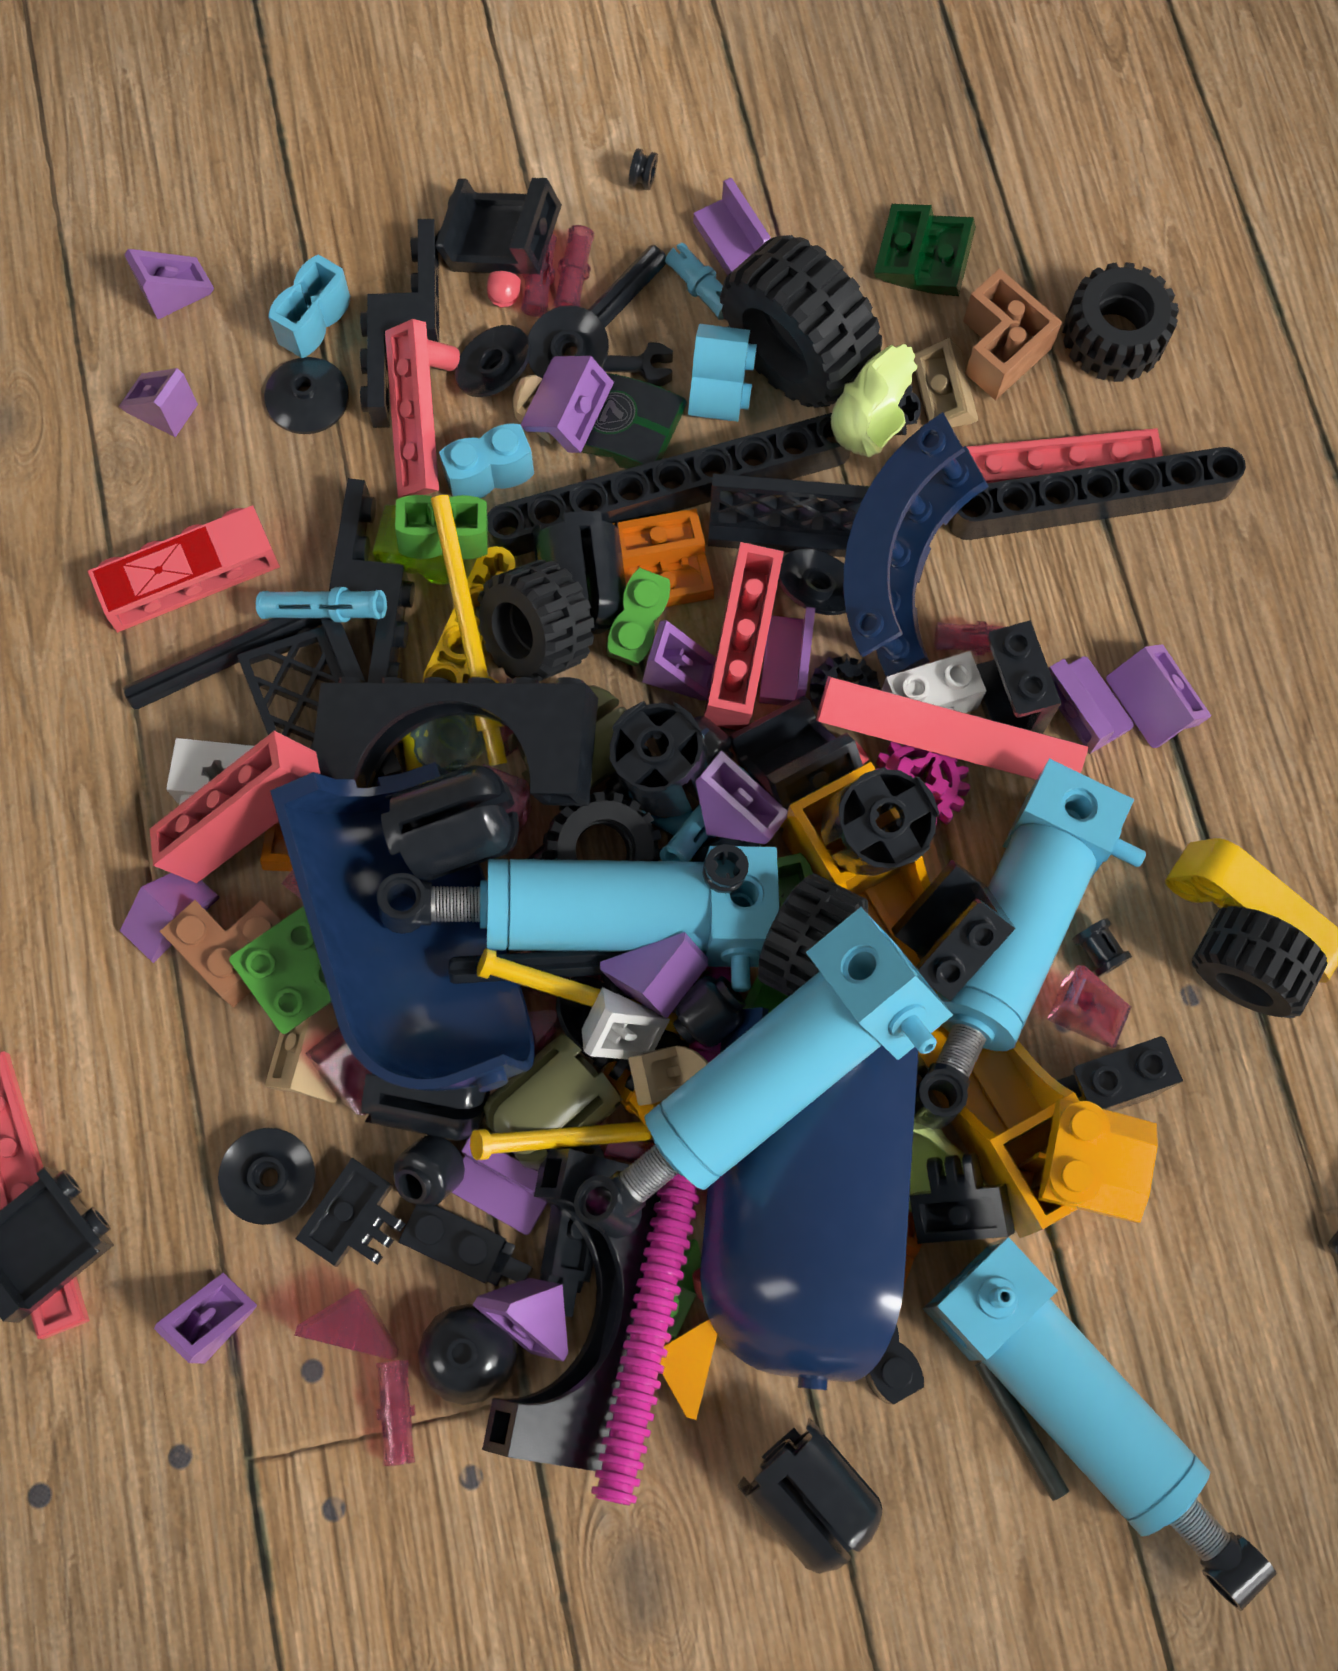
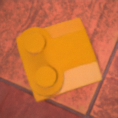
M1064 1099L1057 1100L1038 1200L1133 1223H1140L1150 1196L1158 1147L1157 1123L1105 1110L1089 1101L1072 1102Z

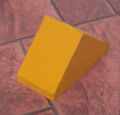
M710 1319L665 1345L664 1349L668 1351L667 1357L661 1358L660 1362L665 1367L662 1375L687 1418L694 1420L697 1419L717 1338V1333Z

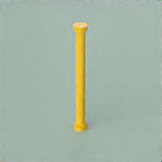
M487 948L483 951L477 967V976L488 979L492 975L593 1007L601 991L582 983L497 957L496 951ZM672 1012L668 1017L670 1021L665 1030L679 1034L673 1025V1021L677 1019L676 1013Z
M642 1122L490 1134L486 1129L474 1130L471 1134L470 1150L475 1160H486L490 1158L491 1154L654 1139Z

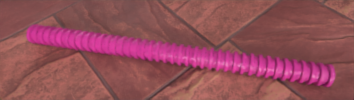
M706 967L710 974L705 976H712L716 979L723 976L731 982V967ZM695 1041V1043L689 1045V1048L698 1052L709 1063L720 1054L721 1042L714 1047H706ZM679 1173L673 1179L671 1178L663 1187H660L656 1194L660 1198V1202H656L653 1208L657 1213V1217H653L650 1221V1225L654 1230L648 1233L647 1240L651 1244L650 1247L644 1249L643 1255L647 1257V1262L642 1263L640 1271L644 1273V1276L637 1280V1286L641 1290L640 1293L634 1295L633 1299L637 1303V1308L632 1309L630 1312V1317L634 1319L633 1325L627 1326L626 1332L631 1334L630 1340L624 1341L623 1344L627 1354L620 1358L619 1363L624 1366L623 1372H618L616 1380L620 1381V1386L613 1390L612 1395L617 1397L616 1404H611L609 1412L613 1413V1418L606 1421L605 1427L610 1430L609 1436L603 1437L602 1440L606 1450L605 1453L599 1454L598 1460L603 1462L601 1470L595 1471V1477L599 1478L598 1486H593L591 1494L595 1495V1498L628 1506L631 1503L635 1504L637 1496L632 1494L634 1487L640 1486L641 1480L636 1478L637 1471L643 1470L644 1463L640 1462L641 1454L647 1453L648 1448L643 1445L644 1438H649L651 1430L647 1429V1424L654 1420V1414L650 1412L651 1406L657 1405L658 1398L653 1396L654 1391L661 1387V1382L657 1380V1376L662 1374L665 1368L660 1364L661 1358H666L668 1353L664 1349V1343L669 1342L671 1339L667 1329L674 1325V1319L670 1317L671 1311H676L678 1306L674 1302V1296L680 1295L681 1292L677 1282L684 1278V1273L680 1268L681 1265L687 1263V1257L683 1255L684 1250L690 1249L691 1243L687 1240V1235L693 1234L694 1228L690 1225V1221L695 1220L697 1212L693 1210V1207L700 1202V1197L696 1195V1192L701 1189L697 1188Z

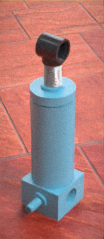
M1050 758L1025 798L1002 846L1006 850L988 886L1016 929L951 1001L937 992L938 997L953 1016L941 1025L950 1034L944 1043L943 1049H941L939 1058H937L936 1063L930 1064L925 1077L916 1088L914 1118L924 1127L931 1129L944 1128L951 1124L964 1108L968 1098L967 1090L971 1082L969 1076L982 1048L993 1051H1008L1015 1047L1090 879L1101 864L1106 862L1109 856L1112 855L1135 867H1140L1146 857L1144 850L1119 839L1122 832L1121 828L1134 799ZM936 1090L943 1093L948 1099L949 1108H939L932 1104L928 1091Z
M710 846L707 855L709 854L710 850H712L716 846ZM736 846L747 856L749 863L748 873L740 888L726 894L710 889L704 882L702 871L705 861L510 859L508 861V859H488V880H481L480 887L478 886L477 889L474 887V890L472 886H468L467 890L466 887L463 888L462 886L460 890L459 887L456 890L455 886L453 889L451 886L450 890L448 886H444L442 890V886H440L439 890L438 886L436 889L435 886H432V882H421L412 874H392L385 878L378 888V909L380 920L384 926L392 932L400 934L411 933L421 925L431 926V921L439 922L440 919L442 922L443 920L450 922V919L452 922H457V919L458 922H463L464 919L465 922L467 920L474 922L475 919V922H480V929H487V949L506 950L508 948V950L629 952L685 932L708 957L707 967H731L732 989L735 992H746L751 988L750 967H758L764 941L779 911L777 847ZM721 860L716 861L718 864L716 874L725 878L726 874L729 873L730 878L735 877L732 873L735 867L734 863L726 860L725 864L722 865ZM400 896L409 897L415 902L410 909L405 911L395 910L389 905L393 899Z
M860 907L806 952L819 969L815 976L644 1116L646 1125L655 1143L648 1152H645L637 1161L635 1160L632 1165L624 1169V1172L617 1170L610 1177L598 1175L584 1181L578 1188L575 1196L574 1208L576 1215L582 1222L609 1237L624 1238L631 1234L638 1226L642 1217V1208L646 1205L645 1201L647 1198L668 1183L671 1178L673 1179L676 1174L679 1173L697 1188L705 1190L881 1045L897 1060L914 1047L921 1054L930 1053L937 1043L931 1033L951 1018L953 1014L900 947Z
M1009 1237L990 1243L923 1310L969 1361L981 1360L1141 1537L1149 1536L1170 1524L1183 1537V1540L1196 1551V1554L1201 1557L1200 1564L1204 1567L1202 1573L1210 1584L1232 1606L1242 1611L1277 1573L1257 1548L1239 1534L1235 1535L1233 1532L1228 1533L1219 1522L1197 1500L1198 1494L1209 1479L1211 1473L1209 1469L1050 1299L1058 1290Z

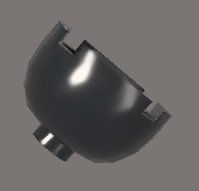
M473 1304L453 1306L435 1316L423 1332L418 1349L420 1372L429 1389L445 1401L461 1405L484 1402L499 1393L512 1376L517 1358L514 1339L475 1308Z

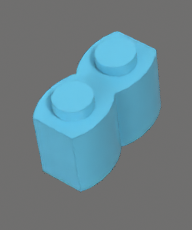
M319 254L310 258L302 265L296 274L294 286L287 288L279 294L269 310L268 317L280 346L301 358L310 355L318 348L324 339L326 327L336 323L344 315L350 303L351 296L343 268Z
M699 324L695 340L688 415L738 422L740 410H749L752 384L744 383L745 370H754L757 344L749 343L750 330Z
M513 423L494 427L481 438L459 439L448 444L439 452L444 476L452 497L467 495L482 498L494 488L505 489L515 487L526 482L534 475L531 448L521 424Z

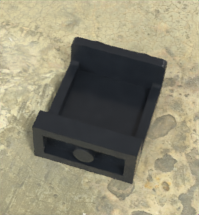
M459 178L453 194L449 197L448 209L442 227L436 236V248L452 272L492 273L495 271H506L513 274L540 275L562 204L547 178H532L527 194L477 193L466 178Z
M1031 620L990 631L987 640L994 660L976 664L986 689L981 701L986 719L1043 734L1061 705V700Z
M806 696L790 702L730 735L732 748L739 766L745 769L749 776L787 811L792 803L863 766L855 740L847 733L836 738L820 722L816 721L811 701Z
M953 859L891 928L894 936L918 955L920 962L915 968L927 983L950 1001L1016 929L989 888Z
M1162 1036L1077 1065L1073 1068L1074 1075L1057 1080L1064 1087L1073 1091L1079 1101H1089L1102 1109L1113 1112L1152 1099L1183 1082L1167 1041Z
M44 1166L36 1173L40 1179L0 1211V1318L3 1322L20 1323L114 1246L105 1234L111 1229L108 1222L94 1207H91L89 1210L86 1209L77 1197L82 1192V1189L66 1170H62L59 1173Z

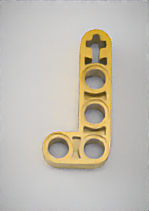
M489 547L487 555L476 559L467 579L473 608L480 606L478 596L480 591L484 590L483 585L485 582L491 579L490 575L495 576L504 573L503 571L506 572L516 568L514 556L504 547ZM455 607L424 671L423 683L424 679L428 677L444 678L453 683H468L470 675L465 654H455L452 652L457 645L462 644ZM475 616L478 627L480 625V620L477 618V616ZM479 632V636H480V640H481V645H482V649H483V654H484V659H485L486 656H487V654H488V652H487V650H486V648H485V646H484V644H485L484 638H483L482 635H480V632ZM488 676L489 679L495 681L496 683H499V681H497L496 679ZM473 715L451 716L476 726Z
M1222 838L1195 841L1187 844L1165 879L1166 886L1173 893L1193 903L1212 901L1220 909L1222 907L1237 906L1259 910L1290 923L1310 937L1325 953L1328 964L1319 982L1326 983L1330 980L1338 966L1337 926L1238 845Z

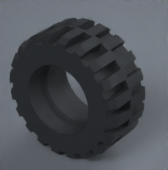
M782 235L767 240L726 277L720 295V303L723 304L721 311L723 318L729 323L728 327L750 330L749 343L757 344L754 369L759 374L762 373L768 379V383L776 390L780 389L783 391L785 396L792 401L799 400L803 406H814V408L827 407L836 403L844 391L845 384L854 382L866 362L881 352L882 335L879 334L880 325L877 317H874L871 312L873 307L868 298L864 297L860 292L859 284L853 277L850 278L845 273L844 267L836 259L832 260L826 255V251L818 245H810L809 240L805 238Z

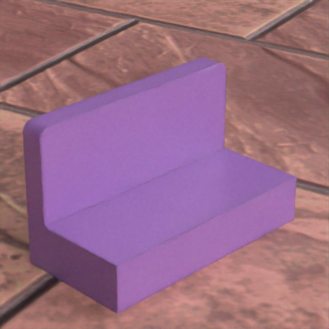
M731 177L723 181L722 200L694 212L693 223L727 276L771 238Z
M555 356L547 368L521 422V426L526 432H549L568 453H581L614 382L592 356Z
M806 607L804 619L771 616L765 646L759 703L785 706L805 696L815 608Z
M1163 644L1144 647L1106 677L1108 684L1152 748L1160 747L1182 730L1199 726L1211 717V714Z
M1083 656L1071 664L1062 659L1049 667L1061 700V705L1058 709L1083 745L1089 747V754L1133 728V721L1088 657Z
M469 1137L462 1149L465 1155L463 1159L465 1166L464 1179L452 1193L524 1235H529L548 1203L545 1200L534 1197L538 1172L525 1168L518 1160L505 1153L491 1154L490 1158L486 1160H475L471 1154Z

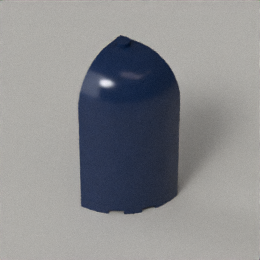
M436 762L401 774L378 777V786L371 788H357L356 782L353 779H333L312 772L270 790L341 1034L355 1058L371 1073L384 1081L397 1086L424 1091L458 1090L478 1086L480 1092H486L504 1086L509 1082V1077L530 1070L534 1062V1039L520 984L511 981L453 984L449 979L448 963L452 957L482 955L483 951L487 948V929H480V922H475V919L474 922H469L468 920L465 922V919L463 922H458V919L457 922H452L451 919L450 922L448 920L446 922L443 920L442 922L440 919L439 922L431 921V926L421 925L411 933L400 934L387 929L380 920L377 892L383 880L397 873L414 875L406 865L401 853L391 855L381 821V814L390 811V800L386 799L385 796L446 775L449 772ZM477 864L428 882H432V886H435V889L438 886L439 890L440 886H442V890L444 886H448L449 890L451 886L452 889L455 886L456 890L457 887H459V890L461 886L463 888L466 887L467 890L468 886H472L474 890V887L476 889L478 886L480 887L481 880L486 879L481 864ZM400 896L393 899L389 905L395 910L405 911L410 909L415 902L409 897ZM508 948L506 950H494L496 954H510Z
M764 1007L741 1009L743 1012V1023L721 1041L720 1053L768 1014L769 1009ZM881 1045L730 1170L720 1176L707 1189L700 1281L704 1305L711 1324L727 1348L743 1362L769 1374L798 1377V1388L827 1390L828 1381L853 1382L863 1378L879 1363L895 1331L902 1303L905 1278L918 1050L916 1047L897 1060Z

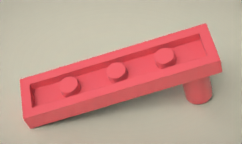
M411 319L385 331L398 498L409 495H427L439 491L430 367L453 371L458 366L460 360V353L457 347L427 339L426 322Z

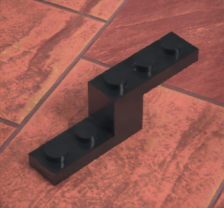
M418 219V236L411 237L410 239L412 262H418V273H411L412 293L367 294V311H361L360 313L362 337H367V348L360 349L362 374H367V386L360 387V403L362 412H369L373 428H390V392L385 331L411 319L426 322L427 339L440 342L439 252L436 248L437 230L434 219Z
M348 478L329 591L334 587H346L350 591L382 590L387 600V610L383 618L375 619L377 620L368 683H381V679L384 677L402 679V663L397 662L399 648H406L408 642L409 625L408 622H404L406 607L412 608L415 583L414 581H409L403 564L368 561L370 541L369 537L365 536L367 523H373L375 520L376 499L375 497H370L365 480Z

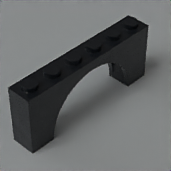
M341 677L338 679V683H321L313 750L317 753L321 775L333 779H353L356 782L357 788H371L386 756L410 732L430 721L454 715L480 716L499 722L512 730L524 750L529 766L530 794L543 805L589 806L598 697L583 680L571 677L558 678L556 683H540L536 679L527 677L513 678L512 683H496L491 679L483 677L469 678L468 683H452L448 679L439 677L425 678L424 683H409L404 679L396 677H384L381 679V683H366L359 678Z
M546 1149L548 1155L540 1164L534 1197L545 1200L563 1211L583 1235L590 1250L596 1274L597 1289L594 1317L581 1351L558 1379L538 1392L527 1396L511 1399L492 1398L482 1450L508 1458L596 1471L602 1468L603 1462L599 1461L598 1458L599 1454L605 1453L606 1446L602 1444L603 1437H608L610 1431L605 1427L606 1421L613 1418V1413L609 1412L611 1404H616L617 1397H614L612 1394L613 1390L620 1386V1381L616 1380L618 1372H623L624 1366L619 1362L620 1358L627 1354L623 1344L624 1341L630 1340L631 1334L627 1333L626 1330L627 1326L633 1325L634 1319L630 1317V1312L632 1309L637 1308V1303L633 1299L634 1295L640 1293L641 1290L637 1286V1280L644 1276V1273L640 1271L642 1263L647 1262V1257L643 1253L644 1249L650 1247L651 1244L647 1240V1235L654 1230L650 1225V1221L653 1217H657V1213L653 1208L656 1202H660V1198L656 1195L657 1192L647 1198L645 1201L646 1205L642 1208L640 1222L631 1234L624 1238L609 1237L579 1219L574 1208L575 1196L578 1188L585 1180L598 1175L610 1177L617 1170L624 1172V1169L629 1167V1165L572 1149Z

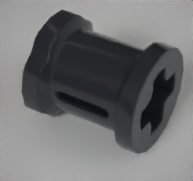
M1108 918L1091 925L1072 939L1075 945L1083 947L1096 967L1093 972L1096 978L1106 975L1133 957L1129 951L1122 950L1109 929L1111 922Z

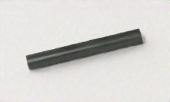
M980 1361L975 1367L1050 1498L1054 1501L1063 1497L1069 1492V1489L1019 1402L989 1368Z

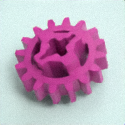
M890 742L888 747L889 755L880 753L876 764L880 768L900 770L913 778L916 776L922 778L925 771H928L925 785L933 793L939 810V816L936 817V825L937 818L946 825L950 823L953 818L951 810L960 812L965 803L959 796H966L970 790V784L961 781L966 778L969 768L965 766L957 767L956 763L959 760L957 758L908 745L901 747L897 742ZM911 757H924L915 760L909 759ZM940 767L946 773L948 781L942 778Z

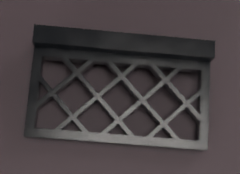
M713 474L708 546L739 549L740 542L784 551L785 553L799 549H812L834 557H845L853 521L870 486Z
M325 618L321 620V627L237 655L267 735L276 731V726L283 729L282 735L288 738L293 733L314 742L315 733L295 724L305 706L315 711L318 710V702L309 698L317 681L338 683V679L341 677H354L365 681L341 622H334L331 618ZM318 642L322 656L316 668L294 660L300 648ZM269 659L282 664L273 683L255 676L251 664ZM326 664L331 675L323 672ZM289 668L311 676L302 695L280 686ZM260 688L268 691L265 698H263ZM276 694L297 703L288 722L269 713L268 708ZM393 749L381 764L372 787L378 786V777L402 773Z

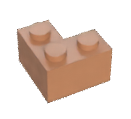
M1000 268L971 293L963 322L977 333L982 340L973 347L965 374L996 401L1052 349L1062 324L1059 318Z
M194 900L159 932L208 984L234 1008L251 991L230 963V956L278 924L281 920L260 900L232 927L225 931Z

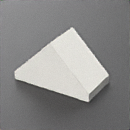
M602 987L582 1027L583 1050L589 1056L628 1059V1057L654 1051L670 1019H666L651 1009Z

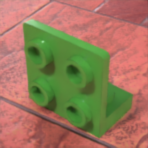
M304 906L229 958L232 966L282 1034L288 1033L331 1002Z

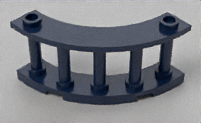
M943 412L917 430L887 460L874 478L860 504L847 543L843 591L851 634L862 657L875 650L877 651L878 659L886 677L923 666L930 662L923 646L919 631L917 608L915 607L917 583H920L923 568L931 550L929 545L942 524L947 525L950 519L966 503L989 487L966 446L962 447Z

